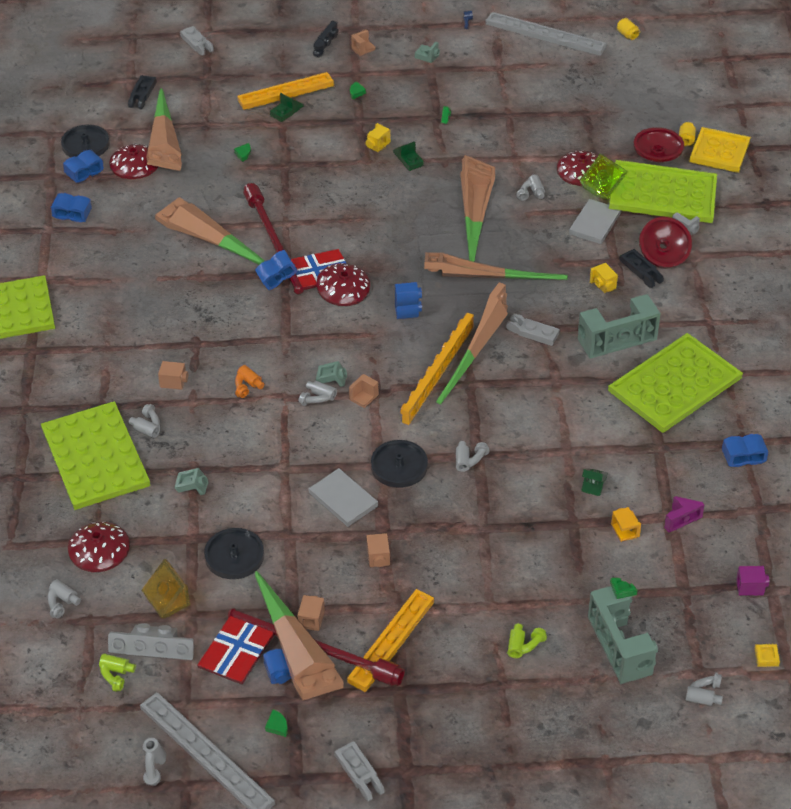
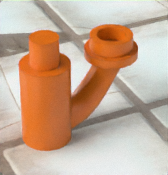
M242 365L238 369L235 378V395L241 398H245L248 395L249 389L245 384H242L243 380L251 387H257L258 389H262L265 384L258 374L248 366Z

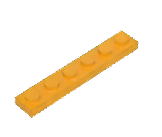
M326 72L238 95L237 97L242 109L245 110L280 101V93L289 97H296L332 87L334 82L329 73Z
M416 589L363 658L373 662L378 661L380 658L390 661L434 604V597ZM358 666L347 677V683L364 692L375 681L371 671Z

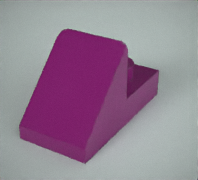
M675 496L673 498L672 511L666 514L664 528L670 533L702 518L704 503Z

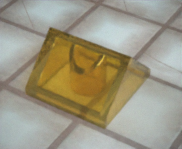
M164 559L141 590L161 618H166L190 605L187 585L169 561Z

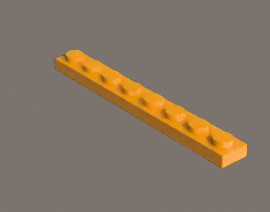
M466 313L464 318L459 320L456 330L451 332L450 339L443 344L442 351L435 356L434 363L427 368L426 374L423 379L419 380L416 390L410 393L409 400L402 405L400 411L402 423L410 425L474 326L473 314Z

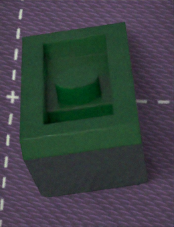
M280 93L281 103L270 110V116L283 122L303 108L304 104Z
M415 141L393 150V153L408 171L424 166V161L416 153Z
M591 468L584 469L582 474L584 481L581 491L600 496L608 472Z

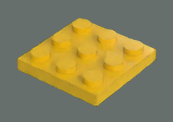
M701 127L689 162L739 173L751 137Z

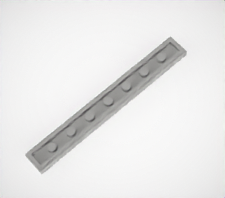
M492 12L486 19V25L599 56L602 55L607 43L495 12Z
M158 692L140 705L141 710L247 809H270L275 805V800Z

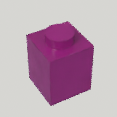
M764 566L738 567L736 582L739 596L764 595L765 588L769 587V575L765 574Z

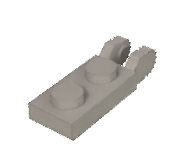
M194 26L180 31V36L200 55L205 54L204 48L209 52L214 50L210 41Z
M513 314L510 317L511 320L506 324V328L510 332L512 331L519 336L551 346L560 332L558 328L526 319L522 315Z
M354 741L334 751L335 757L357 789H360L366 801H370L373 798L371 791L366 786L369 782H372L379 795L385 793V789L378 779L376 771Z

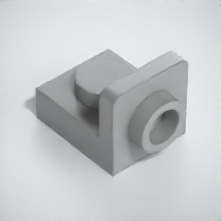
M679 213L672 215V218L686 226L690 235L698 232L699 217L696 216L690 221Z

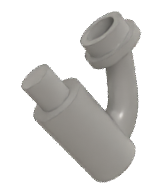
M531 175L516 193L517 198L524 201L528 199L529 191L527 189L531 187L534 196L538 197V199H543L545 189L539 176Z
M308 381L306 388L311 389V393L318 396H310V393L302 392L299 397V403L302 406H306L308 403L333 401L337 395V388L319 381Z
M146 404L143 407L142 414L146 418L151 417L152 422L141 417L137 419L131 417L129 424L133 425L135 430L156 438L160 432V420L155 412V406Z
M460 441L456 447V469L461 472L469 470L470 467L477 464L483 456L489 453L488 445L484 442L478 443L475 447L476 454L470 458L469 447L466 446L465 441Z
M58 579L50 584L48 603L52 618L58 619L65 612L63 605L56 602V597L67 604L73 603L76 606L80 604L81 598L77 596L75 590Z
M715 672L714 676L705 677L693 682L688 686L686 701L712 706V703L721 705L723 696L715 695V691L703 689L702 687L713 684L712 688H720L722 675Z
M148 738L143 743V749L146 752V772L143 779L146 784L154 786L159 783L161 777L160 772L155 769L154 763L164 764L166 752L157 739Z

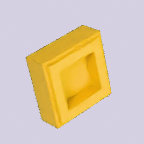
M755 644L754 650L757 667L779 666L780 659L777 644Z

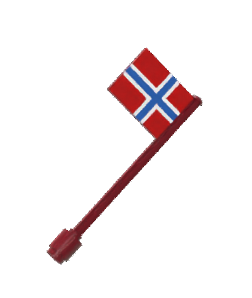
M254 183L247 184L244 187L243 194L248 205L256 208L276 252L284 250L262 205L264 197L259 186ZM336 249L291 259L298 270L289 278L294 288V293L301 294L304 290L316 288L317 277L324 268L333 264L346 263L340 250Z
M235 608L230 609L228 620L198 663V668L242 685L274 635L278 636L274 624L239 612ZM315 640L326 655L371 671L372 677L375 680L391 686H399L403 681L405 670L398 664L382 658L373 662Z

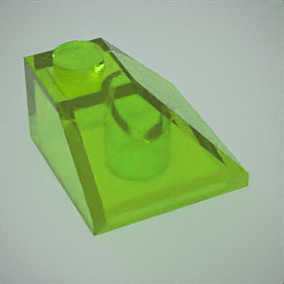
M599 154L580 182L584 189L596 197L608 200L628 171L604 155Z

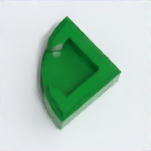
M357 81L351 85L350 96L352 99L366 94V89Z
M443 106L441 123L449 122V116L451 115L450 107Z
M247 143L234 148V153L243 162L248 159L251 153V146Z
M610 578V584L616 599L637 595L638 590L632 583L629 584L622 581V578Z
M273 709L266 723L265 731L286 737L288 729L285 717Z

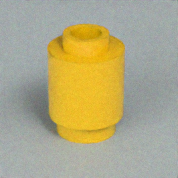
M628 18L621 19L617 24V31L627 39L634 40L638 37L640 33L638 26Z
M685 122L679 128V135L684 141V146H691L695 142L696 128L692 123Z

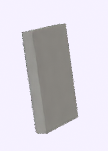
M589 199L569 229V234L602 244L621 214V210L609 209L608 204Z
M339 468L309 488V493L347 527L378 507V501Z

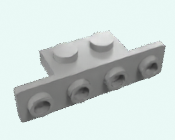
M141 623L135 625L131 633L111 631L108 634V652L192 660L194 657V639L177 637V628H171L168 625L156 627Z

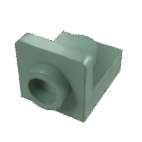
M435 42L431 47L421 45L415 52V58L432 63L440 54L439 42Z
M339 361L320 365L316 381L327 383L336 380L339 386L343 387L345 386L347 371Z
M199 468L179 472L175 489L178 493L196 489L200 495H204L208 486V479Z

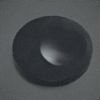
M90 124L73 127L66 131L61 138L62 150L70 158L77 157L86 150H92L100 156L108 150L110 145L107 131L100 126Z
M407 440L385 442L377 447L371 456L372 474L380 483L389 487L404 488L412 486L423 479L428 469V458L425 451L419 445Z
M244 528L224 529L208 540L204 550L205 562L208 569L218 577L233 580L245 578L256 572L262 565L264 546L259 536Z

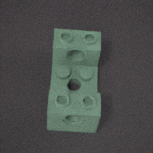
M648 294L631 298L630 316L610 322L604 320L597 308L580 312L578 341L589 358L657 340L661 313Z
M609 586L591 591L588 619L620 684L651 676L656 665L657 644L655 640H651L648 633L625 639L623 631L619 630L618 627L625 626L628 623L632 596L616 599L612 587Z

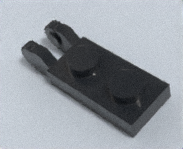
M331 21L313 44V55L315 57H321L324 54V49L329 47L333 38L337 37L339 32L337 29L338 22Z
M144 75L139 77L128 100V107L133 108L136 100H139L137 104L138 109H143L145 101H147L157 83L156 77Z
M635 249L620 255L619 260L643 280L648 287H654L656 285L655 281L658 284L664 282V276Z

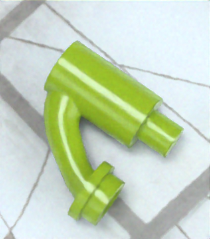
M515 624L514 629L510 631L507 654L512 658H520L522 654L529 653L540 642L546 641V631L542 628H535L531 633L532 640L524 644L525 632L523 631V625Z
M104 653L99 661L100 672L104 679L112 686V691L114 692L123 689L124 678H121L119 675L114 677L110 671L126 674V672L134 673L136 665L129 663L128 659Z

